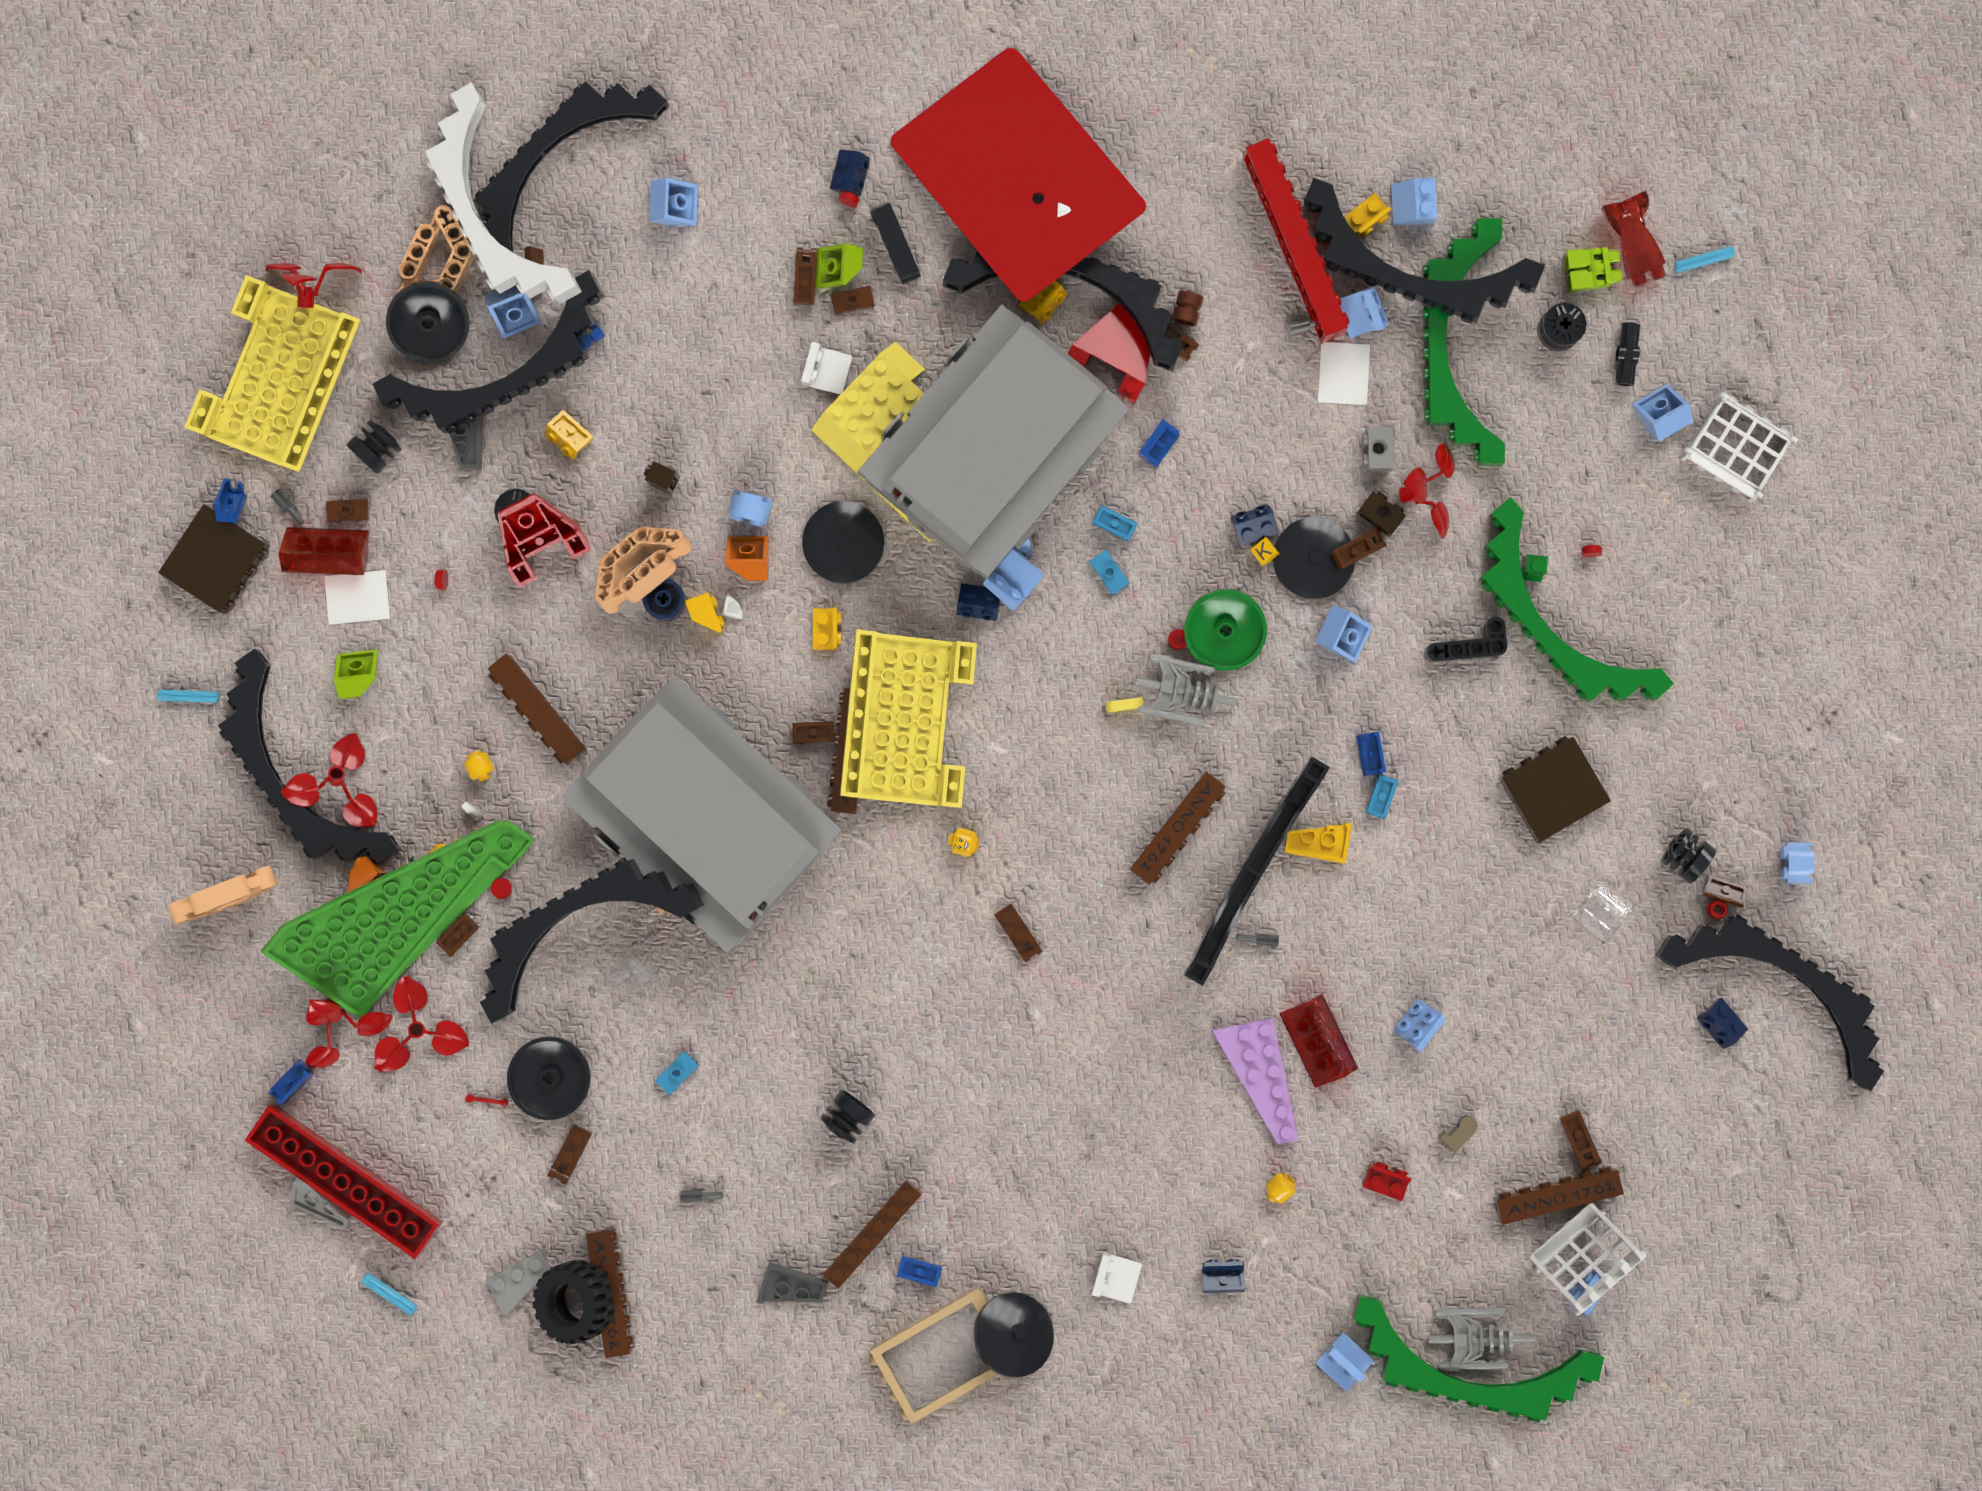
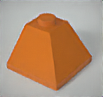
M768 535L727 536L725 565L747 581L768 580Z
M360 856L353 863L354 868L350 871L347 893L387 873L376 862H372L368 856Z

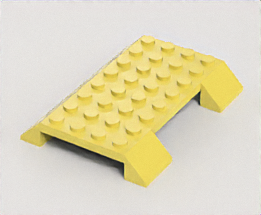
M246 275L231 314L252 323L253 326L223 399L199 389L184 428L284 468L300 472L361 319L343 312L338 313L315 303L314 308L297 307V296L271 287L263 281Z
M894 342L882 351L823 412L811 431L857 473L860 467L882 443V434L900 412L904 413L902 418L904 423L908 418V412L924 395L913 382L925 369L897 342ZM879 494L889 505H891V506L909 523V520H908L907 516H906L903 512H901V511H900L898 508H896L892 503H890L886 498H884L881 494ZM917 530V531H918L926 540H928L929 542H931V541L933 540V539H928L924 534H922L919 530Z
M856 629L840 796L962 808L965 766L941 765L949 683L973 684L977 643L941 641Z

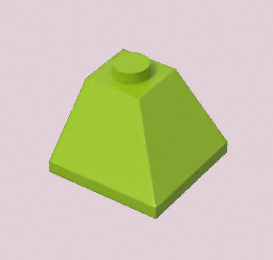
M846 243L818 248L816 289L846 285L862 269L863 248Z
M378 649L337 654L334 684L339 699L360 697L376 679Z

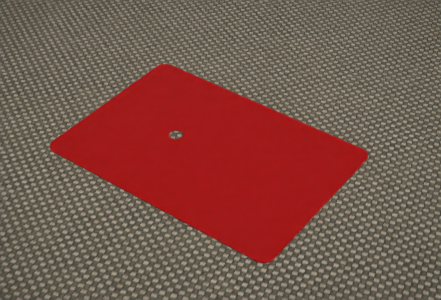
M1007 48L893 134L890 140L891 146L1012 294L1022 302L1032 299L1146 210L1145 200L1015 48ZM1036 193L1044 195V201L1040 204H1035L1032 201V197ZM1058 203L1068 206L1071 211L1066 215L1057 217Z

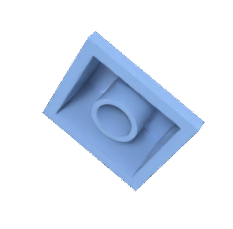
M667 177L652 180L650 185L649 221L663 225L696 226L698 185Z
M1416 178L1391 184L1393 226L1434 224L1437 219L1435 178Z
M516 285L501 294L497 290L484 294L488 309L503 339L541 323L532 299L525 293L522 295Z
M1669 384L1633 403V407L1647 431L1658 442L1694 422L1689 403Z
M1332 605L1315 643L1338 656L1356 663L1373 626L1351 611Z

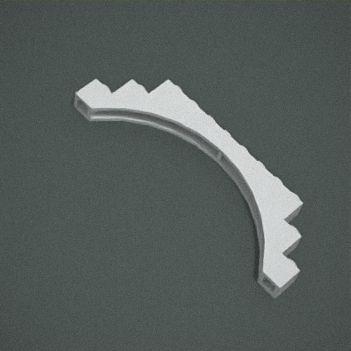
M472 82L451 94L454 100L451 104L456 113L438 122L441 129L439 134L443 142L425 151L428 157L426 163L431 171H435L437 175L434 177L440 188L443 187L445 191L443 196L449 205L452 204L454 209L451 212L456 221L461 222L462 227H460V230L465 238H469L471 243L468 246L472 253L478 256L479 261H477V264L482 272H486L488 276L486 281L491 289L495 288L501 294L516 285L522 295L525 293L530 299L547 290L551 299H556L561 304L582 292L574 275L567 268L541 265L514 254L500 245L491 236L478 215L472 199L469 182V156L475 130L487 106Z

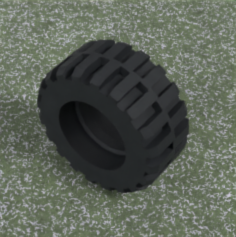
M573 1260L550 1268L538 1279L536 1283L537 1289L533 1293L535 1298L533 1309L536 1310L534 1315L536 1320L539 1319L541 1329L543 1331L546 1330V1334L551 1339L555 1338L557 1342L566 1344L580 1343L600 1335L609 1326L608 1321L612 1320L614 1315L612 1309H615V1301H613L615 1294L614 1290L610 1288V1280L604 1277L605 1273L601 1269L597 1270L596 1265L588 1264L584 1260ZM568 1285L574 1287L582 1298L583 1313L581 1319L574 1317L566 1306L565 1291Z

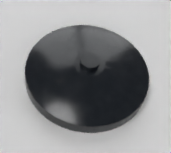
M419 281L405 286L392 298L386 314V329L392 344L404 356L417 362L436 363L452 357L464 345L469 332V314L464 301L450 287L434 281Z
M849 501L829 503L818 509L808 520L802 537L804 556L813 571L830 582L841 584L857 582L871 574L883 556L885 545L883 530L875 515L864 506Z
M1307 517L1293 522L1280 534L1274 546L1279 552V555L1273 559V567L1278 580L1289 592L1305 599H1322L1335 594L1350 579L1355 563L1339 570L1331 551L1350 542L1351 539L1341 526L1326 518Z
M555 1036L536 1038L523 1045L513 1056L507 1072V1086L514 1103L524 1113L542 1120H556L574 1112L584 1102L591 1084V1070L583 1052L572 1042Z
M1017 1292L998 1295L981 1308L975 1321L973 1335L976 1351L983 1363L998 1375L1009 1378L1030 1375L1039 1370L1051 1354L1054 1343L1052 1321L1046 1309L1029 1295Z

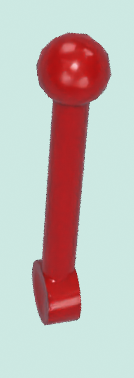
M472 1094L467 1095L465 1098L468 1103L478 1101L501 1104L503 1107L508 1105V1100L505 1098L502 1100L474 1097Z

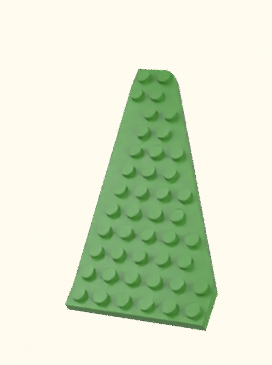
M495 821L282 924L261 949V952L358 1018H361L370 1010L385 990L505 870H508L526 852L535 839L511 821Z

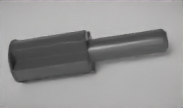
M280 489L274 491L270 497L284 512L288 511L299 525L304 524V520L292 508L294 504Z
M1257 933V936L1237 934L1236 940L1256 942V945L1278 947L1279 935Z
M702 1190L680 1191L681 1203L702 1202L703 1199L723 1198V1192H703Z

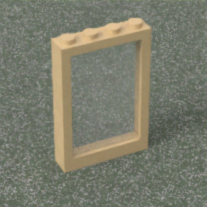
M979 1286L870 1349L871 1354L869 1358L874 1366L878 1365L881 1373L879 1375L884 1384H889L891 1388L889 1393L894 1402H899L901 1405L900 1413L905 1421L909 1420L913 1424L998 1375L983 1363L974 1343L973 1333L976 1318L981 1308L988 1302Z

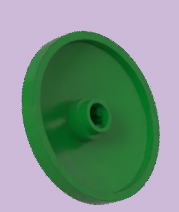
M1235 589L1213 590L1197 599L1189 609L1184 624L1185 640L1192 655L1203 665L1214 667L1215 670L1221 671L1239 669L1252 662L1263 649L1267 637L1265 615L1259 604L1244 592Z

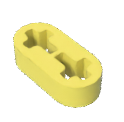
M1144 697L1106 702V713L1138 709V707L1143 706Z

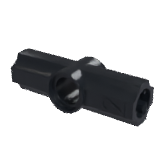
M1623 322L1621 324L1620 342L1617 346L1615 357L1617 362L1616 385L1634 386L1636 365L1640 357V346H1638L1640 324L1634 322Z

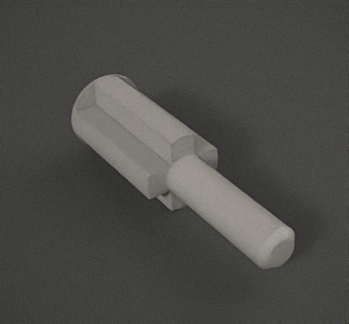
M1308 319L1287 323V332L1289 335L1304 332L1314 326L1315 323L1314 320L1309 321Z

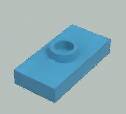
M1103 505L1100 506L1092 522L1093 525L1129 542L1138 523Z
M1107 550L1089 561L1112 595L1129 584V581Z
M1378 774L1365 813L1385 820L1399 781Z
M684 1051L655 1081L671 1095L699 1064Z

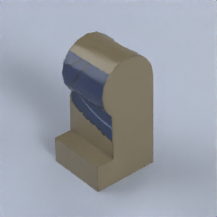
M1464 1115L1459 1118L1457 1126L1449 1134L1443 1131L1438 1138L1456 1153L1476 1132L1478 1123L1473 1117Z

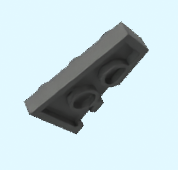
M483 414L476 417L474 422L470 424L464 423L458 426V430L449 433L461 470H482Z
M769 1262L757 1302H822L829 1280Z

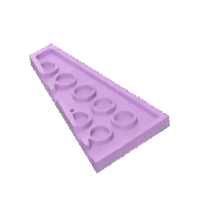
M1273 1018L1212 1030L1276 1143L1279 1145L1298 1141Z

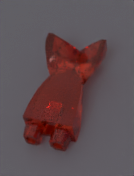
M1643 191L1622 202L1604 205L1601 208V212L1610 226L1620 236L1624 272L1627 279L1631 278L1635 287L1647 283L1644 273L1649 271L1653 281L1665 277L1663 265L1666 262L1656 240L1645 227L1649 211L1647 191Z

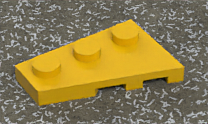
M1352 823L1289 831L1286 835L1284 853L1345 864Z

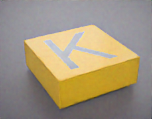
M1267 537L1250 549L1263 567L1279 555V552Z

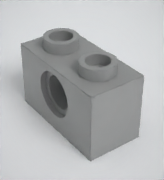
M1368 427L1366 433L1362 435V443L1366 445V453H1363V466H1366L1367 471H1391L1394 468L1393 427ZM1373 445H1380L1383 452L1376 454L1373 451Z

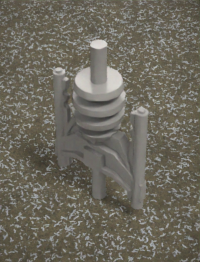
M1150 654L1148 658L1151 660V663L1159 665L1161 672L1160 682L1136 677L1135 685L1158 690L1157 699L1152 705L1143 703V706L1138 707V711L1146 715L1203 726L1206 721L1202 719V716L1196 715L1194 717L1190 713L1185 715L1184 712L1176 711V709L1185 707L1188 699L1192 707H1195L1197 702H1200L1199 709H1205L1206 704H1209V710H1214L1216 703L1234 707L1237 704L1236 698L1218 695L1219 687L1216 685L1213 686L1212 690L1210 689V683L1207 682L1204 683L1203 688H1200V681H1195L1194 686H1191L1190 676L1184 672L1196 671L1198 674L1203 672L1204 675L1210 676V674L1215 673L1214 667L1173 659L1168 656Z
M1504 1308L1437 1309L1435 1314L1440 1319H1449L1454 1328V1335L1429 1336V1344H1454L1455 1352L1451 1360L1442 1361L1438 1365L1440 1370L1507 1369L1508 1364L1504 1360H1498L1497 1362L1490 1360L1486 1362L1485 1360L1475 1359L1483 1356L1484 1346H1490V1352H1494V1346H1500V1353L1504 1352V1346H1509L1511 1352L1514 1351L1513 1343L1535 1342L1534 1334H1513L1511 1325H1508V1331H1503V1326L1499 1324V1331H1493V1325H1489V1332H1483L1482 1323L1473 1319L1483 1318V1316L1491 1318L1492 1315L1502 1317L1506 1313Z

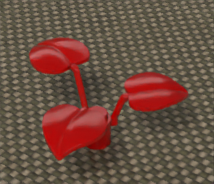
M290 263L265 265V271L275 269L288 270L293 273L281 274V277L293 287L296 285L297 307L314 308V296H318L319 288L327 271L333 269H353L362 274L360 268L350 264H325L313 291L312 286H305V282L317 281V278L308 275H297L296 269H301L300 266Z
M1442 443L1438 445L1435 452L1436 463L1440 471L1426 478L1422 468L1413 469L1403 482L1405 486L1399 489V498L1402 503L1415 501V504L1431 505L1433 507L1431 509L1432 521L1441 538L1444 539L1450 522L1448 510L1442 502L1436 504L1432 501H1425L1428 496L1427 482L1442 476L1443 473L1446 478L1452 477L1454 473L1455 463L1453 455L1447 445Z
M356 733L343 737L332 747L329 758L330 762L335 766L329 769L328 777H325L319 786H317L315 777L308 773H300L291 778L281 790L282 796L288 802L300 807H309L319 801L320 795L318 790L327 782L333 786H342L350 801L343 807L344 820L354 827H373L376 825L378 812L373 799L363 793L356 795L352 799L344 782V767L348 770H355L365 760V751Z
M403 976L397 983L393 993V1004L399 1013L404 1014L411 1011L412 1023L408 1027L409 1035L401 1044L395 1037H385L379 1041L375 1049V1070L388 1072L405 1066L410 1058V1052L403 1046L412 1037L420 1038L424 1034L433 1035L432 1046L438 1054L445 1056L453 1055L469 1046V1040L465 1031L455 1022L441 1021L436 1026V1032L425 1030L424 1024L416 1020L414 1010H420L426 1005L428 994L424 986L408 976Z
M330 998L324 1001L310 999L306 1021L308 1024L315 1026L327 1024L328 1045L327 1047L317 1046L311 1050L306 1058V1066L308 1068H323L334 1064L339 1059V1050L331 1048L330 1022H338L343 1015L354 1028H358V1035L373 1036L387 1028L393 1015L383 1012H370L363 1015L358 1020V1023H355L346 1013L345 1009H341L339 1004Z

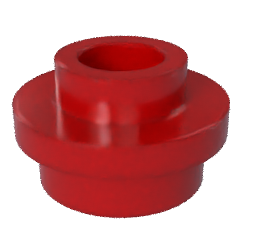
M1714 899L1708 903L1707 914L1712 919L1720 920L1727 915L1728 907L1725 902ZM1716 905L1720 907L1719 913H1715L1713 910Z

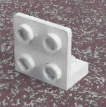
M812 342L801 379L802 385L841 395L846 384L852 356L822 348L820 343Z
M1102 1252L1091 1295L1096 1297L1102 1295L1131 1303L1142 1264Z

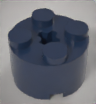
M668 578L642 598L646 611L660 621H672L679 618L686 607L684 590L675 581ZM666 595L669 602H665V605H663L660 598H664Z

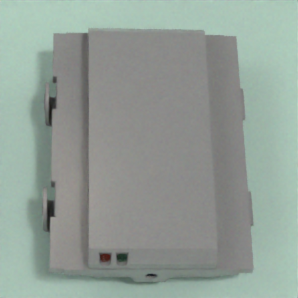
M1001 305L977 332L969 348L967 347L969 338L965 337L947 359L945 371L908 412L906 421L902 422L904 413L900 412L883 432L880 446L857 472L865 479L867 484L903 512L911 525L928 539L937 540L974 572H978L985 579L992 574L1014 546L1018 550L1038 528L1035 521L1078 471L1084 473L1103 451L1099 447L1129 411V408L1111 393L1104 383L1032 324L1022 320L1004 305Z
M674 676L588 765L561 798L594 829L599 828L602 831L600 834L595 832L592 834L600 844L614 856L622 854L627 860L634 859L644 876L654 870L656 873L664 871L672 888L682 883H685V885L693 883L704 906L681 917V919L689 926L697 924L721 948L729 953L797 885L804 873L829 848L843 830L809 800L812 795L791 775L785 778L734 730L737 725L715 705L712 708L707 706L683 682Z

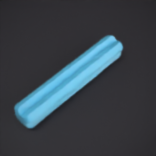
M1729 246L1676 261L1674 267L1676 272L1679 273L1733 258L1735 252L1733 247Z
M160 689L157 693V698L160 701L218 703L220 697L219 692Z
M367 1273L362 1279L361 1283L408 1315H412L416 1311V1304L371 1274Z

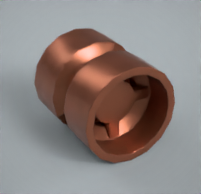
M1178 291L1176 298L1178 307L1174 308L1171 320L1187 326H1197L1200 315L1197 310H1200L1204 297L1190 291Z

